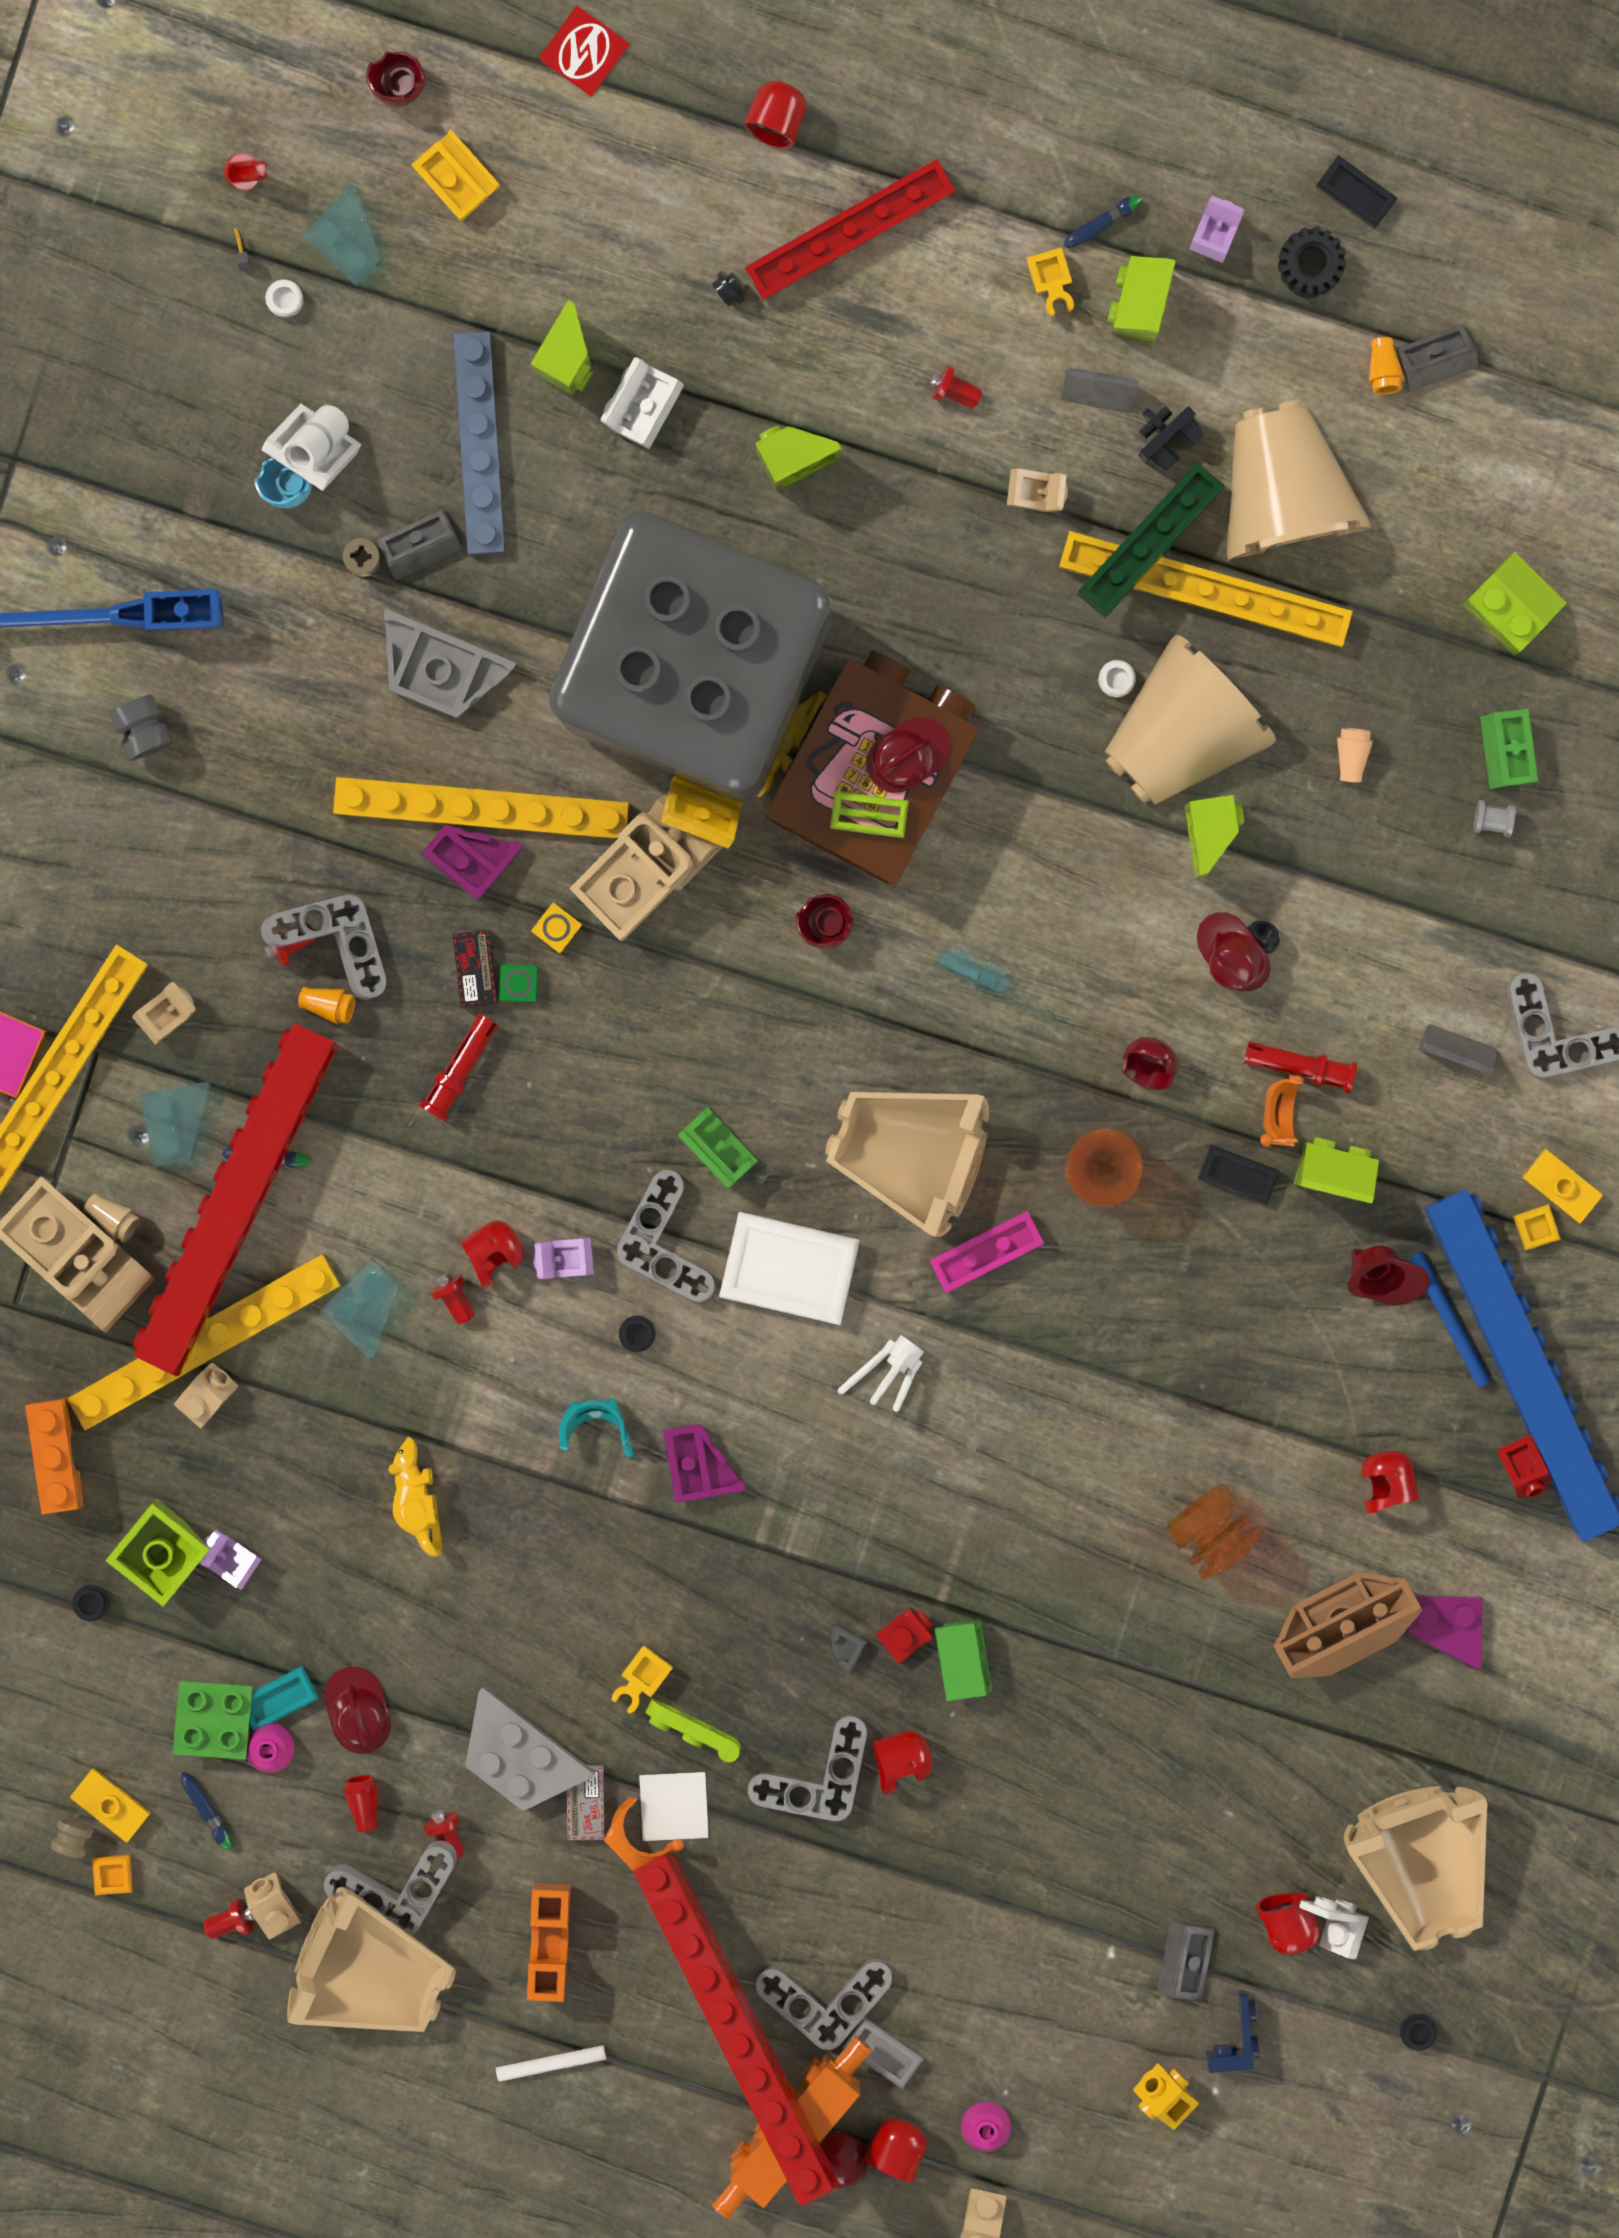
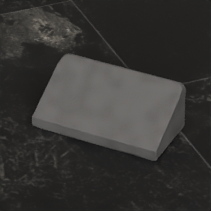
M1464 324L1395 349L1410 391L1478 367L1477 350Z
M1068 368L1065 372L1061 399L1072 403L1132 412L1139 381L1132 378Z
M443 509L377 540L396 580H401L460 552L462 549Z
M1432 1024L1426 1027L1419 1046L1420 1051L1485 1075L1493 1072L1496 1058V1049L1494 1047Z
M1174 1920L1170 1922L1157 1987L1159 1993L1170 1998L1202 2000L1215 1928Z

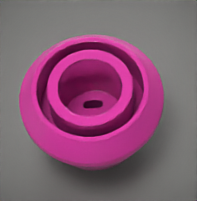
M271 1723L263 1725L248 1734L246 1758L256 1770L264 1773H275L284 1769L291 1762L295 1750L294 1740L289 1731L283 1726Z
M980 2102L974 2104L965 2112L961 2122V2132L966 2143L973 2149L980 2152H992L1001 2148L1007 2142L1011 2133V2122L1007 2112L998 2104Z

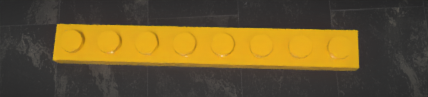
M1069 531L1059 568L1091 577L1120 545ZM1164 557L1133 588L1340 648L1343 647L1353 612Z
M336 777L333 814L610 839L619 838L618 834L628 824L629 813L628 802Z
M117 944L0 1125V1196L149 965Z
M321 1254L208 1318L180 1376L171 1375L147 1362L136 1359L67 1398L82 1427L84 1430H87L335 1290L341 1284L324 1254Z

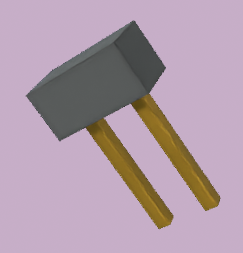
M234 228L239 253L235 254L237 265L240 271L252 269L247 252H243L239 231L237 228Z

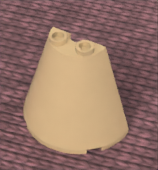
M1300 400L1281 403L1278 405L1279 410L1265 413L1264 408L1243 412L1244 420L1235 424L1226 553L1228 561L1261 554L1268 548L1332 534L1338 537L1372 529L1367 514L1307 407H1301Z
M1178 634L1170 639L1105 750V753L1109 756L1105 762L1119 777L1126 773L1135 782L1130 788L1145 804L1150 800L1156 805L1267 749L1276 742V737L1267 724L1262 726L1257 719L1261 715L1238 688L1200 650L1195 654L1189 648L1191 643Z
M850 1092L848 1100H843L838 1111L837 1118L839 1121H842L840 1132L838 1135L832 1134L827 1142L825 1154L828 1157L826 1162L929 1235L935 1237L945 1235L951 1229V1223H948L951 1215L959 1217L980 1168L988 1134L981 1129L982 1120L987 1122L989 1119L987 1099L978 1094Z
M1441 1786L1403 1792L1368 1807L1358 1814L1359 1822L1355 1826L1348 1825L1345 1830L1344 1842L1348 1853L1414 1951L1434 1948L1438 1945V1939L1444 1935L1451 1934L1454 1938H1462L1470 1935L1473 1930L1483 1927L1487 1802L1482 1794L1472 1789L1457 1787L1455 1788L1456 1793L1443 1792Z
M344 1887L337 1888L335 1894L338 1896L329 1895L316 1915L301 1949L294 1971L298 1973L296 1976L298 1988L292 1987L289 1992L287 2006L288 2022L295 2025L424 2032L429 2021L436 2019L441 2006V2001L437 1999V1996L441 1990L444 1991V1989L451 1987L456 1969L353 1891Z

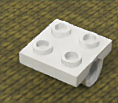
M300 404L266 439L262 451L323 491L357 455L362 444L347 435L349 423L344 413L338 408L325 405L314 413Z

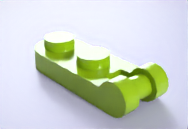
M651 1699L645 1713L651 1717L649 1723L666 1732L671 1727L684 1733L682 1739L691 1745L701 1748L704 1743L718 1750V1755L724 1762H733L739 1757L741 1747L738 1739L664 1702Z

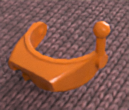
M1290 1076V1079H1282L1272 1083L1267 1089L1263 1122L1266 1134L1260 1138V1143L1263 1146L1267 1147L1271 1144L1295 1146V1143H1298V1139L1294 1137L1293 1109L1297 1090L1304 1081L1303 1077ZM1275 1108H1276L1277 1124H1276V1120H1275Z
M629 1796L615 1811L611 1820V1826L604 1838V1841L627 1866L634 1871L663 1854L681 1851L684 1848V1843L681 1839H674L662 1851L650 1854L638 1851L630 1845L625 1837L623 1823L628 1809L633 1807L637 1799Z

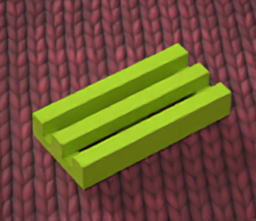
M835 791L830 829L904 838L909 801ZM841 800L900 808V815L840 807ZM839 815L897 822L898 829L839 822Z

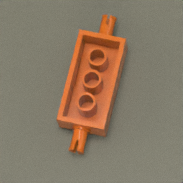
M856 2035L836 2060L827 2053L820 2060L814 2057L801 2073L803 2075L802 2082L796 2088L790 2085L819 2143L860 2096V2081L852 2074L873 2050ZM758 2123L754 2128L756 2133L750 2143L742 2141L730 2156L732 2159L729 2164L731 2166L730 2180L732 2182L717 2200L712 2203L714 2209L728 2220L748 2196L764 2208L787 2181Z

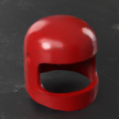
M781 81L764 83L754 97L744 122L745 128L761 143L772 148L789 149L793 147L806 112L805 96L788 83ZM757 124L773 129L785 137L766 131Z
M499 1220L483 1225L459 1241L469 1257L477 1274L478 1281L484 1290L495 1283L491 1275L497 1267L504 1263H510L515 1269L520 1265L524 1257V1247L518 1234L509 1224Z
M1383 1451L1375 1453L1364 1460L1361 1466V1477H1369L1373 1492L1371 1499L1364 1501L1367 1514L1419 1499L1413 1463L1405 1453L1400 1451Z
M906 1730L872 1741L883 1795L896 1792L895 1782L901 1777L913 1774L917 1782L925 1780L931 1773L933 1766L932 1754L928 1743L920 1733Z
M1294 1892L1270 1895L1262 1898L1256 1904L1258 1917L1263 1920L1269 1936L1268 1942L1281 1955L1290 1956L1303 1953L1311 1949L1318 1941L1320 1928L1316 1914L1299 1907L1301 1900L1311 1901L1307 1893ZM1289 1903L1293 1905L1277 1911L1268 1912L1269 1910L1283 1904Z
M900 2118L884 2120L871 2141L864 2161L894 2178L912 2184L916 2177L917 2168L927 2148L926 2136L919 2127L907 2120Z

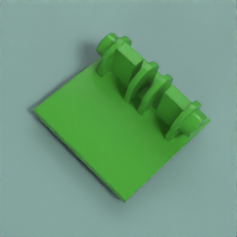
M179 1681L172 1755L246 1760L253 1686Z

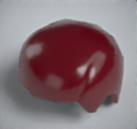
M386 51L378 61L370 62L367 67L366 82L375 98L387 106H406L423 92L426 83L425 72L418 59L407 52L392 53Z
M828 893L809 898L802 909L797 912L795 918L799 935L808 945L821 950L840 946L847 940L854 926L851 908L842 898Z
M1139 1037L1128 1044L1123 1055L1122 1072L1134 1083L1153 1090L1168 1089L1171 1086L1178 1069V1060L1176 1053L1173 1052V1049L1167 1043L1155 1037Z
M843 2131L828 2133L821 2140L820 2145L842 2188L856 2185L866 2176L870 2164L864 2161L868 2150L864 2142L851 2133Z

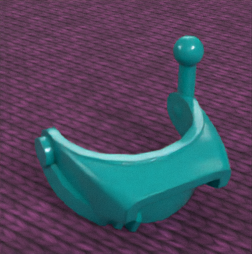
M615 1398L604 1401L590 1400L580 1403V1401L570 1403L559 1426L560 1450L569 1452L570 1436L574 1429L583 1422L592 1419H605L615 1424L621 1432L620 1440L622 1447H624L623 1454L628 1458L635 1455L636 1450L631 1445L630 1434L626 1432L624 1420Z

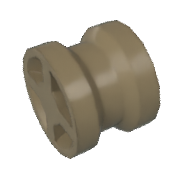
M353 539L348 542L343 551V562L347 569L355 576L370 577L380 568L382 562L381 553L378 547L369 539Z
M60 1818L56 1826L59 1831L57 1837L52 1839L50 1849L65 1856L84 1859L87 1852L85 1843L87 1839L92 1837L94 1829L74 1820Z

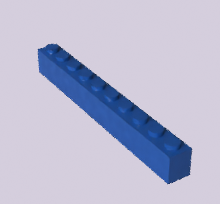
M1461 1189L1424 1206L1423 1209L1527 1432L1531 1435L1544 1461L1551 1483L1577 1539L1585 1542L1618 1527L1619 1498L1616 1493L1609 1494L1604 1481L1609 1479L1600 1459L1593 1460L1588 1449L1593 1446L1592 1440L1584 1426L1578 1428L1573 1414L1578 1413L1574 1401L1569 1393L1563 1395L1557 1381L1562 1379L1560 1371L1553 1359L1547 1361L1542 1351V1348L1547 1345L1538 1326L1532 1328L1526 1315L1531 1313V1310L1522 1293L1516 1295L1510 1281L1515 1280L1514 1273L1506 1259L1503 1261L1499 1259L1495 1248L1500 1246L1492 1227L1485 1228L1479 1216L1484 1213V1209L1476 1193L1469 1194L1467 1189Z

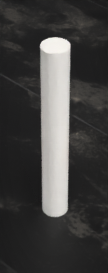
M604 2045L500 2066L496 2067L498 2082L593 2063L607 2060Z

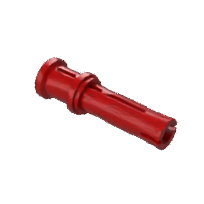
M478 1013L443 1073L439 1072V1074L435 1075L434 1080L436 1082L425 1101L420 1100L418 1106L446 1122L449 1118L447 1112L456 1097L464 1093V1081L499 1025Z
M1252 1041L1248 1042L1243 1064L1259 1066L1310 1079L1311 1083L1317 1087L1324 1084L1343 1089L1345 1094L1351 1093L1358 1064L1356 1062L1345 1064L1329 1060L1327 1055L1321 1054V1056L1317 1055V1058L1305 1056Z

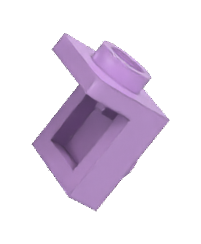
M1211 196L1189 249L1223 263L1245 210L1228 200Z
M591 1238L535 1243L533 1264L537 1270L538 1279L594 1274Z
M215 1530L212 1535L204 1539V1543L210 1550L199 1563L242 1590L262 1559L231 1537Z

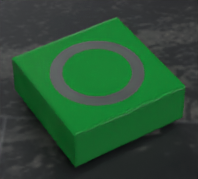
M501 964L499 1001L537 1002L538 965Z

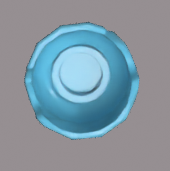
M273 457L262 463L259 477L254 480L259 496L276 508L291 509L300 506L308 498L313 484Z

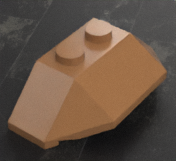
M1358 1572L1293 1605L1282 1627L1279 1638L1276 1639L1273 1646L1290 1678L1331 1676L1396 1643L1422 1612V1609L1405 1578L1395 1577L1394 1579L1383 1575Z

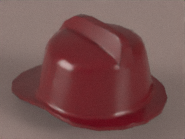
M915 717L903 722L879 738L871 746L866 757V769L871 781L878 788L889 793H902L915 787L936 773L946 763L950 754V738L948 733L938 721L928 717Z
M1227 912L1213 913L1201 922L1197 932L1198 948L1208 963L1210 974L1215 982L1221 987L1241 992L1254 991L1262 987L1269 978L1271 971L1270 959L1247 926L1238 917Z
M1381 1245L1373 1246L1366 1250L1354 1249L1351 1254L1352 1275L1347 1282L1348 1291L1353 1296L1385 1304H1406L1422 1296L1430 1284L1429 1275L1424 1268L1402 1261L1390 1247Z
M357 1666L345 1667L334 1673L328 1681L324 1692L325 1705L333 1733L339 1744L348 1751L358 1754L371 1753L385 1743L391 1730L390 1715L382 1687L371 1672Z

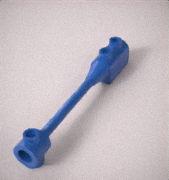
M218 589L143 592L144 598L112 605L110 608L0 613V628L111 623L113 625L145 629L148 632L222 629L224 622L223 601L221 592Z

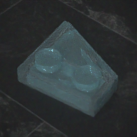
M351 184L303 234V237L358 288L382 263L358 192Z
M953 946L950 952L943 949L937 964L1000 994L1006 992L1011 979L1004 976L1005 970L988 962L985 963L984 967L970 961L973 955Z
M211 1081L140 1095L154 1167L193 1159L198 1131L201 1128L207 1097L212 1087Z
M371 1258L320 1309V1312L371 1361L377 1351L376 1348L382 1330L385 1327L398 1283Z

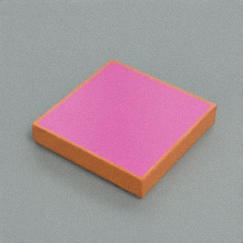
M1 1011L0 1092L17 1099L21 1094L47 1031Z

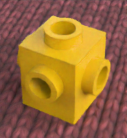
M1159 2063L1152 2070L1145 2073L1141 2081L1132 2089L1142 2100L1138 2105L1141 2110L1153 2121L1158 2118L1173 2130L1200 2104L1186 2089L1190 2084L1189 2081L1177 2069L1173 2068L1169 2072Z

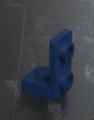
M1245 1990L1238 1991L1242 2048L1236 2049L1235 2044H1219L1214 2046V2051H1206L1209 2073L1254 2069L1253 2059L1259 2058L1257 2036H1251L1250 2022H1256L1254 1999L1248 2000Z

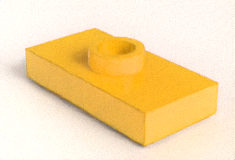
M1547 1149L1541 1152L1521 1177L1579 1224L1603 1196V1194Z
M95 1767L91 1769L70 1796L73 1801L126 1843L151 1814L148 1809Z

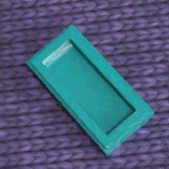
M303 1665L252 1691L249 1723L252 1731L263 1725H269L320 1698Z

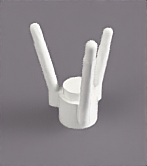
M901 1335L896 1342L889 1339L877 1355L838 1389V1393L844 1394L884 1358L890 1355L887 1362L892 1365V1368L870 1399V1403L876 1405L900 1371L905 1374L907 1371L893 1406V1410L898 1412L915 1373L923 1363L919 1359L924 1351Z

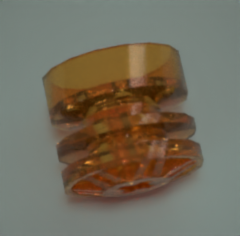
M1111 1127L1094 1128L1081 1135L1071 1147L1065 1163L1066 1179L1073 1193L1085 1203L1098 1207L1116 1206L1129 1199L1139 1187L1144 1171L1143 1154L1136 1141L1124 1131ZM1108 1156L1113 1159L1111 1166L1115 1168L1114 1173L1107 1171L1103 1176L1098 1173L1099 1166L1095 1164V1161L1097 1159L1103 1161Z
M1224 1483L1217 1485L1199 1497L1164 1528V1531L1179 1550L1193 1543L1198 1546L1188 1559L1191 1565H1195L1205 1558L1208 1559L1197 1570V1573L1203 1580L1210 1578L1216 1573L1223 1572L1236 1564L1251 1550L1252 1545L1263 1534L1257 1525L1241 1532L1252 1519L1248 1513L1238 1516L1233 1520L1229 1517L1239 1502Z

